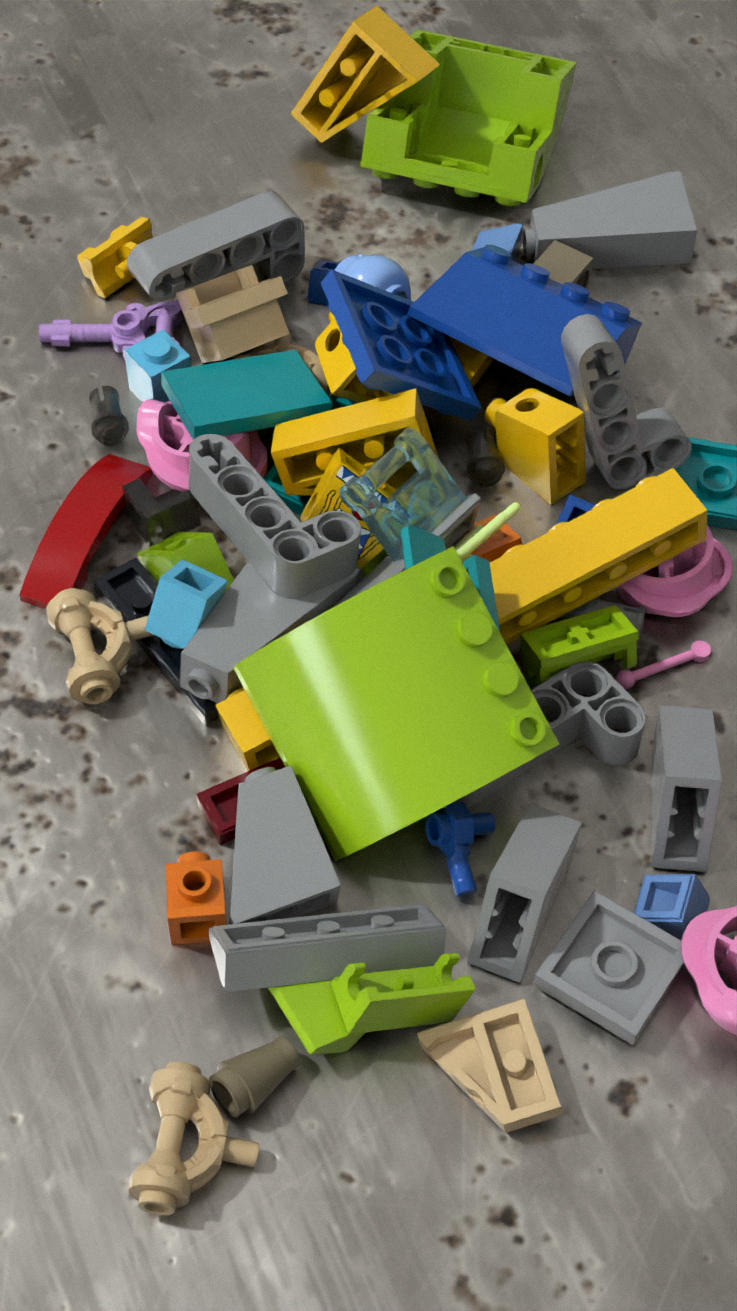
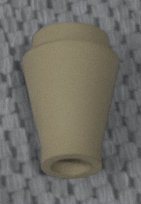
M280 1036L269 1044L220 1062L217 1065V1072L209 1077L211 1091L216 1101L232 1117H238L243 1112L253 1114L286 1076L300 1066L298 1053L286 1038Z

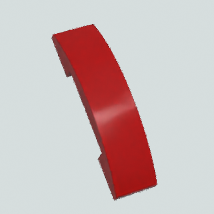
M108 454L87 470L67 495L47 528L24 579L19 594L20 601L46 609L50 600L59 592L69 588L83 589L88 581L86 569L88 563L124 506L133 508L153 475V471L149 466Z

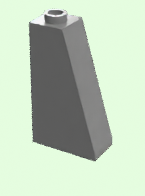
M670 171L532 209L530 228L523 229L524 255H531L534 264L551 243L556 240L593 257L592 269L690 264L697 227L681 171Z
M247 562L181 652L180 687L190 691L198 698L209 699L216 703L222 702L232 692L243 688L233 666L274 640L331 609L359 583L360 569L356 568L347 578L304 597L293 599L284 598L273 592L250 563Z

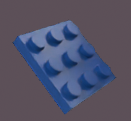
M331 269L322 280L321 286L329 302V310L334 315L342 333V341L349 350L357 369L358 379L371 390H382L391 394L416 388L422 405L434 408L443 415L451 414L471 421L482 407L449 336L408 316L407 314L410 306L414 303L413 301Z

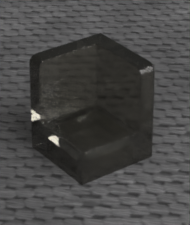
M140 478L122 486L126 517L148 547L177 532H188L202 525L200 503L191 494L190 490L181 493L172 489L154 498Z

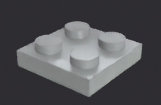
M594 890L535 974L533 985L631 1045H634L685 967L681 955V940Z

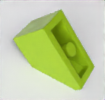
M177 532L137 553L140 562L157 583H159L162 575L182 559L228 580L226 590L234 581L213 533Z

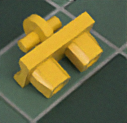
M141 216L128 226H119L111 232L108 240L96 248L88 247L78 254L77 259L85 277L91 279L97 296L106 298L135 278L127 267V258L138 244L153 238L152 224L149 218Z

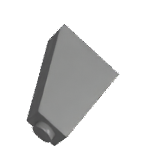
M659 705L652 749L651 867L707 872L722 784L713 709Z
M288 766L276 770L274 767H265L252 772L245 778V782L239 783L229 924L294 918L337 903L341 884L292 767Z
M531 803L529 804L490 874L467 963L521 983L569 869L582 825L581 821Z

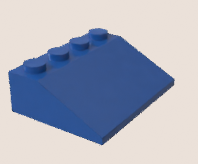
M485 245L484 248L465 252L410 306L407 314L568 396L574 395L561 344V334L569 321L584 314L598 317L619 346L624 365L627 362L642 322L629 317L630 310L613 302H604L602 304L590 298V292L586 288L570 282H565L563 285L549 278L550 272L530 263H525L523 266L511 260V254L507 250L494 245Z

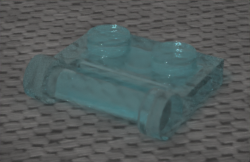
M411 428L405 429L394 439V447L361 477H352L339 489V494L344 504L351 510L358 512L393 562L403 559L401 529L411 524L431 533L467 499L424 437L418 431ZM407 461L412 462L417 472L381 504L373 492Z

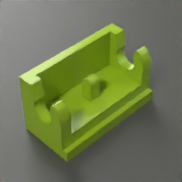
M616 605L520 633L523 677L529 687L539 686L550 679V676L558 674L577 662L589 661L594 663L611 657L614 661L623 658L625 670L633 668L637 664L636 641L639 640L638 630Z
M442 954L434 966L364 973L366 964L363 962L348 964L341 976L334 977L331 982L348 1035L452 1022L476 990L471 975L461 976L454 981L452 980V968L458 963L459 954Z

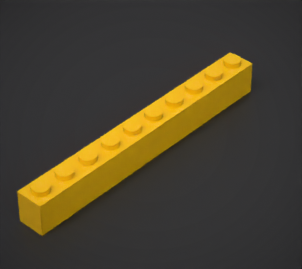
M671 468L658 476H650L643 479L635 488L614 499L600 501L590 511L569 522H560L554 525L546 534L525 545H516L508 549L502 557L490 562L500 634L506 645L519 639L520 633L539 628L705 541L707 509L675 469ZM244 688L235 690L225 700L215 705L223 728L248 771L280 757Z

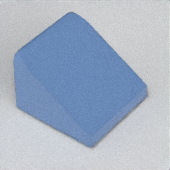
M512 224L480 232L472 250L484 248L485 245H494L507 250L511 254L510 259L516 261L522 244L523 224Z
M696 874L645 875L634 913L681 940L683 932L690 921L708 910L710 897Z

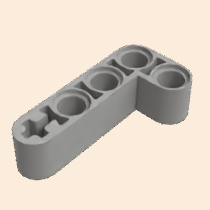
M266 191L138 244L127 258V267L153 300L159 302L177 297V292L258 263L270 279L282 276L285 284L295 279L304 267V223L277 192Z
M589 314L577 316L569 321L561 334V344L577 407L584 412L585 438L589 453L609 486L621 490L631 488L647 477L658 476L671 468L676 469L681 466L691 453L692 445L672 414L664 408H654L636 415L622 352L602 321L595 315Z
M205 434L198 436L191 442L189 446L188 488L191 494L273 592L284 598L296 599L304 597L347 578L355 571L361 525L352 514L333 510L300 522L226 437L218 434Z
M589 661L572 664L531 690L546 720L550 722L549 725L559 745L453 803L463 802L467 808L476 805L577 738L604 763L610 765L630 763L639 751L646 721L645 712L640 704L600 665ZM613 730H620V731H623V732H625V733H618V732H615V731H613Z

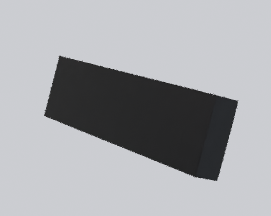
M136 557L93 580L96 593L108 607L121 611L124 622L149 615L158 583ZM156 635L136 640L205 726L220 718L215 706L218 703L209 699L198 698L190 691L180 687L181 652L183 649L165 644Z

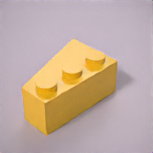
M376 5L352 22L290 114L322 143L376 107H379L395 95L420 81L440 64Z
M416 388L275 424L271 455L286 495L311 496L334 453L340 448L402 495L427 496V501H443V470Z

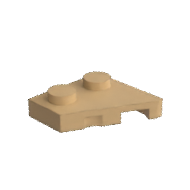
M525 999L417 1033L422 1049L505 1133L563 1115Z

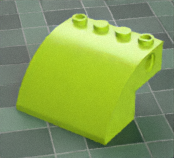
M419 29L415 30L409 36L440 65L420 81L395 95L379 107H376L367 115L360 167L372 169V174L379 178L394 179L397 178V175L413 178V183L420 187L435 188L438 184L454 187V192L461 196L477 197L479 193L496 196V202L507 206H519L521 202L527 203L538 188L550 161L565 114L577 62Z
M454 546L338 604L274 640L233 666L285 767H292L314 822L335 861L351 855L436 812L559 745L555 734Z

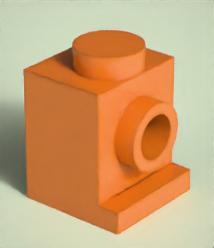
M187 852L178 857L177 863L165 864L167 920L171 945L210 942L209 928L227 925L222 859L211 860V857L204 852Z

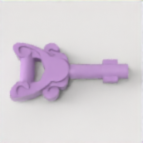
M179 301L157 303L146 308L143 304L131 303L126 307V310L119 311L114 315L112 324H72L71 320H53V324H39L40 342H51L52 346H70L71 342H113L114 350L118 353H123L125 360L124 350L146 338L145 333L149 327L156 326L155 333L164 329L173 338L174 328L180 325L185 317Z

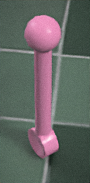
M695 641L689 651L632 672L627 669L620 670L616 674L615 680L625 690L630 689L637 680L688 661L706 662L710 656L711 647L705 641Z

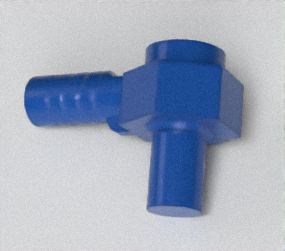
M463 802L451 803L428 815L425 825L429 842L433 846H439L442 852L446 854V862L456 897H464L477 892L468 859L471 853L469 845L474 842V836L492 834L496 827L495 818L492 813L471 814Z

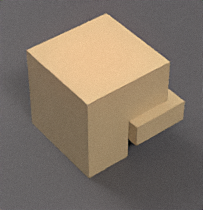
M252 265L176 293L202 363L224 360L290 334L277 298L288 294L282 276L259 283Z

